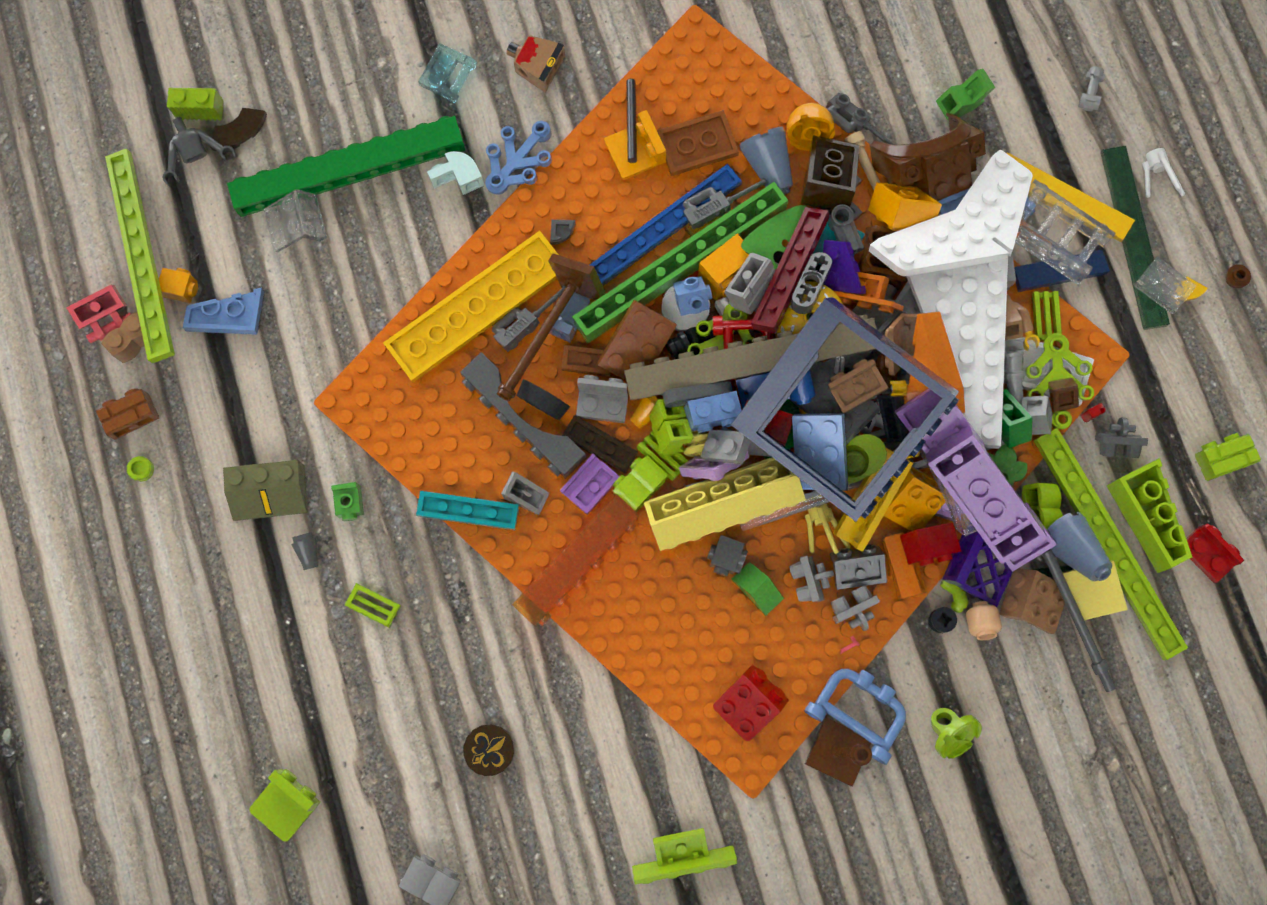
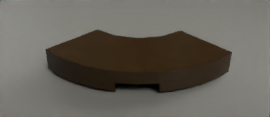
M242 107L239 116L232 122L214 127L212 139L223 147L238 148L240 144L257 135L266 120L267 113L264 110Z

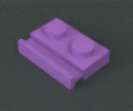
M592 454L562 487L560 492L588 515L609 492L614 482L620 476Z

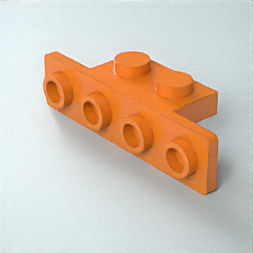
M857 272L861 286H865L866 294L834 291L842 304L850 306L851 302L857 303V307L871 310L872 306L879 307V311L893 314L894 310L903 311L904 306L898 303L884 300L889 283V278L885 276Z

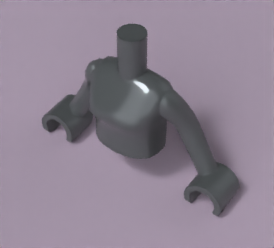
M177 117L173 119V123L178 134L174 135L169 143L168 171L164 172L162 178L169 187L168 178L174 176L179 183L180 179L175 173L177 150L184 163L195 162L207 155L201 139L220 152L225 162H227L225 159L227 152H232L235 158L236 153L232 147H223L200 129H187L182 118Z

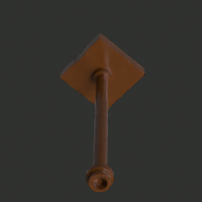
M554 253L551 255L548 262L555 272L561 288L562 286L567 287L506 384L499 385L497 395L500 398L510 401L511 398L515 397L516 392L514 389L574 292L594 300L606 294L594 266Z
M825 717L819 729L817 739L805 761V765L853 787L861 766L867 765L872 759L871 742L850 728Z

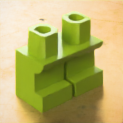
M657 399L649 417L652 423V431L655 433L659 446L660 456H673L674 453L684 452L683 444L691 443L694 439L688 419H686L684 407L667 408L665 407L664 399Z

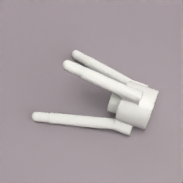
M1157 148L1146 154L1147 161L1142 163L1145 172L1146 197L1149 198L1151 196L1150 170H1153L1154 173L1166 170L1175 189L1181 196H1184L1185 192L1170 166L1165 149Z

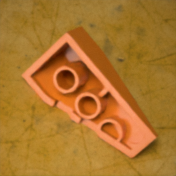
M941 313L917 314L912 342L915 347L913 357L959 391L956 395V398L959 399L956 405L962 413H965L964 387ZM911 374L909 384H907V393L904 396V404L929 389Z

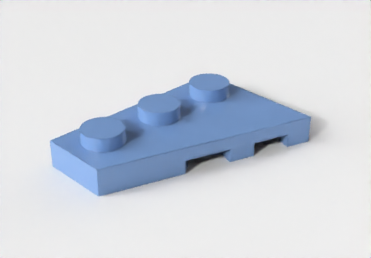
M262 287L253 289L254 292L243 295L241 293L233 294L231 298L222 300L212 299L187 305L183 323L184 330L186 332L257 335L264 296Z

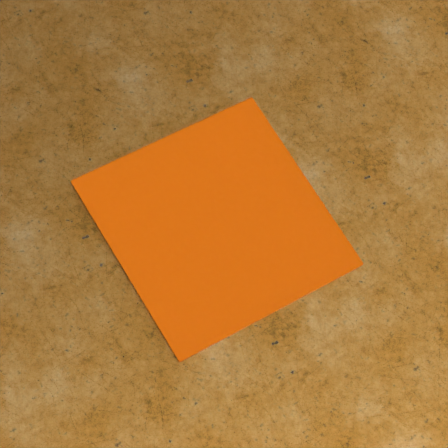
M692 5L550 153L552 158L551 164L547 167L538 166L535 169L537 181L531 185L521 184L315 399L314 405L418 499L420 491L511 503L505 500L501 493L512 471L549 492L550 494L539 515L519 506L516 530L442 521L745 794L754 799L820 723V721L804 712L808 703L816 702L835 671L850 669L859 674L861 670H865L942 579L951 560L938 563L937 559H934V564L921 567L928 592L899 600L885 555L887 583L866 586L873 597L877 595L880 602L861 611L863 615L870 611L874 615L873 619L867 621L869 629L863 631L860 626L851 629L848 622L856 619L855 615L845 619L846 623L843 620L835 624L832 617L836 615L831 605L832 601L842 596L845 597L850 608L858 605L852 591L860 587L837 590L834 576L828 578L830 587L823 589L821 580H819L825 600L820 602H799L796 589L807 586L805 576L793 579L789 566L799 562L801 557L812 556L817 574L819 573L816 565L820 563L824 564L826 572L832 570L834 572L833 562L830 559V553H833L823 525L815 526L813 522L814 553L809 551L808 528L805 515L809 514L807 507L826 501L828 508L832 509L837 523H839L844 514L843 511L824 497L778 510L767 516L762 515L751 519L745 524H736L722 532H713L702 536L698 540L687 541L673 549H664L662 551L658 547L645 505L634 514L613 494L614 486L588 515L585 514L569 498L562 494L560 490L592 454L580 448L586 454V459L566 479L561 474L557 477L547 467L550 463L544 457L541 460L538 459L530 450L532 446L526 440L522 443L513 434L515 429L509 423L505 426L495 416L498 412L492 406L489 409L486 408L478 399L480 395L475 390L470 392L462 384L464 379L460 373L482 352L499 369L502 384L505 385L558 299L540 314V317L537 318L540 324H538L534 332L527 334L515 349L507 352L496 342L493 337L495 334L492 332L494 325H492L415 382L410 380L383 344V342L538 231L550 243L551 220H575V229L570 238L563 243L552 245V247L560 256L590 265L726 164L742 180V184L726 195V198L732 197L760 182V178L741 152L740 144L759 133L760 135L768 133L767 130L783 126L786 134L793 186L789 188L790 192L785 194V197L788 199L786 210L795 206L805 205L801 204V197L810 151L800 150L791 145L787 135V122L789 116L797 107L807 103H819L700 7ZM634 79L636 81V123H638V113L647 110L656 130L724 110L739 155L672 177L667 163H663L623 180L604 142V138L627 129L626 81ZM834 123L835 135L833 140L845 142L846 137L855 133L854 131L847 133ZM865 141L866 146L864 149L872 164L870 144ZM858 159L857 176L862 181L856 187L852 202L862 211V214L854 221L857 230L865 233L866 227L875 225L888 228V224L877 220L876 215L868 210L874 191ZM875 171L880 183L888 184L887 177ZM530 174L527 179L532 178L533 174ZM762 185L730 204L731 210L764 189L765 186ZM688 223L604 285L605 292L608 293L692 237L687 231L691 227ZM864 235V238H863V240H862L863 246H864V241H865V235ZM783 240L782 245L787 247L789 242ZM864 249L854 255V260L857 264L861 259ZM1013 259L1014 267L1021 266ZM697 270L687 278L698 277L699 270ZM554 280L518 306V308L521 310L526 308L531 313L537 311L562 289L558 280ZM901 281V286L895 293L893 300L897 299L907 282ZM1014 283L1007 290V295L1010 296L1013 302L1019 303L1028 310L1034 328L1032 293L1034 291H1039V293H1043V291L1051 293L1053 291L1048 287L1018 292ZM666 292L645 306L662 315V300ZM1059 296L1062 335L1069 341V350L1094 359L1087 385L1094 389V396L1089 400L1082 401L1079 407L1066 410L1072 416L1071 426L1128 359L1129 352ZM589 298L590 304L596 301L594 299ZM1040 299L1042 335L1046 334L1043 299ZM1049 299V302H1050V314H1051V327H1052V334H1053V333H1054V329H1053V317H1052V304H1051V299ZM851 302L850 306H844L852 311L857 303ZM753 311L752 314H748L747 319H753L756 312ZM517 318L509 326H507L505 330H507L515 321H517ZM620 322L590 343L585 341L578 329L571 343L548 334L514 391L517 395L521 383L525 379L568 404L570 408L560 420H557L515 395L508 403L516 414L540 431L562 436L574 415L576 416L579 397L578 378L591 375L598 377L602 381L617 378L623 380V383H627L626 380L613 373H610V377L561 370L564 345L604 350ZM674 329L670 338L673 339L679 332ZM739 333L733 335L734 342H743ZM760 333L755 334V338L763 336ZM1058 341L1053 342L1054 347H1061ZM664 346L658 358L669 357V361L673 359L666 346ZM1003 383V390L1007 389V384ZM1023 389V397H1027L1028 390ZM1087 389L1085 390L1084 397L1089 396V391ZM629 390L625 423L581 418L638 451L634 461L638 457L642 459L645 457L637 449V446L652 432V423L650 421L640 429L630 420L642 399L630 400ZM1032 392L1031 397L1039 396V394ZM663 395L656 396L658 399H663ZM1048 397V398H1049V401H1050L1052 413H1053L1054 411H1053V407H1052V403H1051V398ZM1059 415L1058 421L1064 424L1066 417ZM722 425L716 426L712 430H721ZM733 426L725 427L733 431H737V429H735ZM874 426L871 432L881 430V428ZM1069 427L1059 430L1062 436ZM1045 434L1032 435L1031 441L1012 447L1016 452L1017 461L1027 463L1025 477L1020 481L1014 482L1012 486L1015 491L1043 459L1034 440ZM882 438L881 441L886 442V438ZM648 444L646 445V447L649 448L659 459H661L672 471H676L670 464H668L666 461L658 456V453H656ZM921 448L919 456L912 459L913 462H917L927 458ZM993 448L986 451L995 455L998 449ZM680 452L688 461L694 458L686 456L684 452ZM749 455V458L743 462V465L741 464L740 467L729 472L763 461L765 458L758 455ZM604 462L619 476L624 475L626 477L632 471V469L629 468L627 473L625 474L620 470L614 468L613 466L609 465L608 463ZM931 467L919 470L939 482V478ZM680 473L673 481L668 478L649 500L685 488L686 485L707 479L683 477ZM858 488L844 492L853 498ZM803 490V492L806 494L812 492V490ZM964 512L954 521L934 515L924 528L953 522L958 541H960L969 519ZM883 516L867 545L879 546L885 554L881 539L911 531ZM829 522L828 524L837 549L846 548L841 539L833 534L835 529L832 523ZM721 535L744 543L743 549L748 552L743 567L751 562L771 579L784 599L766 616L731 580L737 574L736 572L733 575L728 573L726 577L713 572L714 568L710 567L712 560L707 559L712 544L717 546ZM849 543L851 546V550L856 549L851 543ZM854 636L860 645H856L841 653L842 648L853 643L850 637ZM753 664L756 668L765 672L767 679L774 686L783 690L789 702L751 741H745L714 710L713 704ZM842 679L828 702L835 705L853 682L849 679Z

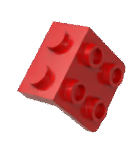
M752 664L713 704V708L745 741H751L782 711L789 700L782 689L774 686L767 679V675L763 670L756 668Z

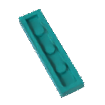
M420 491L416 516L516 530L519 505Z

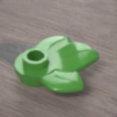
M1005 444L996 451L995 455L988 453L1011 486H1013L1014 482L1020 481L1025 477L1027 463L1017 461V455L1013 448L1009 449Z

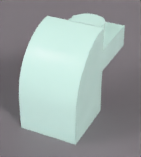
M462 152L445 153L447 163L436 164L431 170L427 171L434 189L455 179L463 195L485 186L474 160Z

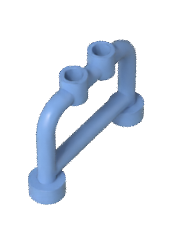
M850 669L835 671L816 702H809L804 712L820 722L823 721L826 714H829L874 744L871 749L872 758L887 765L892 757L888 751L906 720L904 706L894 698L896 691L885 684H882L881 688L872 683L875 677L864 670H861L859 674ZM842 679H849L858 688L867 691L879 702L888 705L895 711V720L884 739L828 702Z

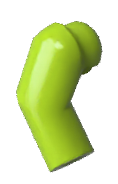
M943 580L940 586L953 596L954 601L951 603V609L956 613H961L969 604L966 591Z

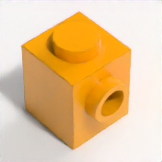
M162 268L159 277L162 296L191 304L192 298L196 296L198 291V281L191 275V272L182 268H177L176 270Z

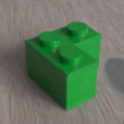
M1005 389L1003 390L1001 440L1010 449L1032 440V417L1011 393Z

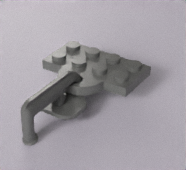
M904 309L903 311L897 310L878 331L885 336L886 329L889 328L901 313H906ZM872 350L843 356L845 358L844 365H855L863 359H866L867 362L872 359L876 361L881 352ZM836 358L829 359L826 362H815L810 368L816 394L811 398L812 401L810 403L797 405L796 401H791L806 414L842 413L828 389L830 365L835 364ZM868 400L844 414L846 445L880 411V407L872 400Z

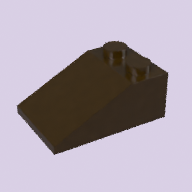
M813 136L802 189L801 204L833 210L836 206L842 204L850 207L856 190L860 145Z

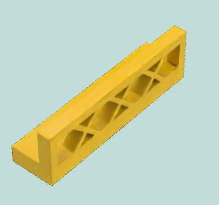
M886 448L887 456L885 463L894 453L888 448ZM909 461L910 463L898 478L894 475L891 477L890 480L894 483L882 498L875 497L878 503L866 519L860 516L855 522L844 513L833 534L851 543L856 549L863 552L914 463ZM880 469L863 479L853 497L855 501Z

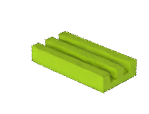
M1034 291L1032 293L1035 335L1040 340H1045L1052 334L1049 299H1051L1054 333L1062 334L1058 291L1051 293L1049 291H1043V293ZM1040 299H1043L1046 332L1044 335H1042Z
M652 431L649 436H646L638 444L637 449L644 456L648 455L669 475L668 478L673 481L681 473L680 465L682 466L688 460L680 453H674L673 456H660L659 446L656 444L657 439L654 431ZM648 444L656 453H658V456L660 458H662L664 461L670 464L676 471H672L661 459H659L649 448H647L646 445Z
M357 583L345 603V606L388 628L391 627L393 619L397 616L396 613L401 608V605ZM360 590L392 606V610L389 611L357 595L358 591ZM355 599L387 615V620L352 604L353 600Z

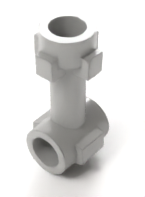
M1091 67L1089 72L1087 71L1085 79L1090 80L1087 94H1081L1078 106L1085 111L1092 112L1099 108L1101 96H1096L1099 82H1103L1105 78L1103 68Z

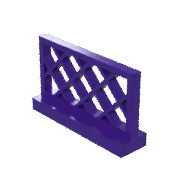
M969 520L959 541L961 552L953 554V559L950 561L942 580L960 587L982 601H987L989 605L997 607L1013 572L1005 562L1003 574L997 575L995 563L1000 561L998 558L993 559L991 549ZM984 549L987 562L979 564L977 556L979 551ZM989 566L992 578L983 581L980 569ZM971 572L975 573L977 584L973 586L965 583ZM993 583L995 589L992 599L987 596L985 586Z

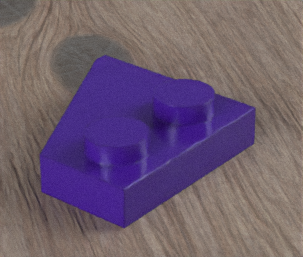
M824 240L823 253L828 254L832 259L831 270L824 285L833 291L866 294L865 286H861L857 274L860 270L857 262L854 260L851 243L847 241Z

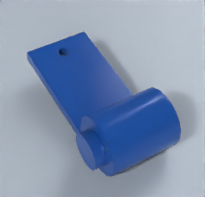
M810 369L788 397L791 401H796L797 405L810 403L812 401L811 398L816 395ZM770 372L736 379L742 409L745 407L746 401L751 399Z

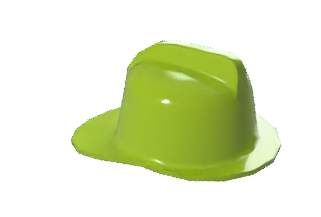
M863 434L853 438L846 445L848 484L858 482L883 467L887 451L885 444L880 438L870 434Z

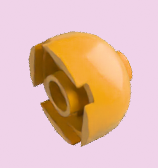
M807 103L797 107L791 113L787 122V135L791 145L800 150L810 151L813 136L833 139L835 129L831 113L824 106L816 103Z

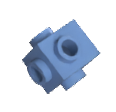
M702 276L689 277L683 281L673 283L676 303L681 316L698 314L710 309L708 300L712 299V293L709 284H704Z

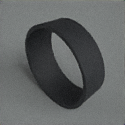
M523 379L516 395L557 420H560L570 408L568 404L525 379Z

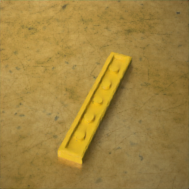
M1008 152L1006 153L1031 171L1033 177L1028 193L1117 241H1123L1134 223V219Z

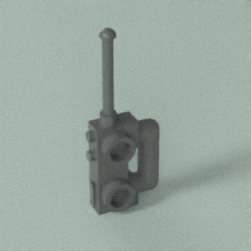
M838 93L827 103L826 108L831 113L834 123L845 132H858L865 128L884 143L893 144L869 123L871 118L868 116L867 111L863 108H858L850 102V98L846 94Z
M761 179L760 182L727 198L722 191L716 192L713 187H709L683 202V207L685 208L683 211L684 216L693 230L701 228L705 223L731 210L730 204L736 199L762 185L765 186L766 180ZM708 198L710 199L709 202L696 208L697 204L707 200Z
M562 286L561 290L533 313L526 308L521 310L516 307L492 327V332L495 334L493 337L496 342L507 352L515 349L527 334L535 331L538 324H540L537 318L562 295L567 286ZM517 318V321H515L507 330H505V328L509 326Z

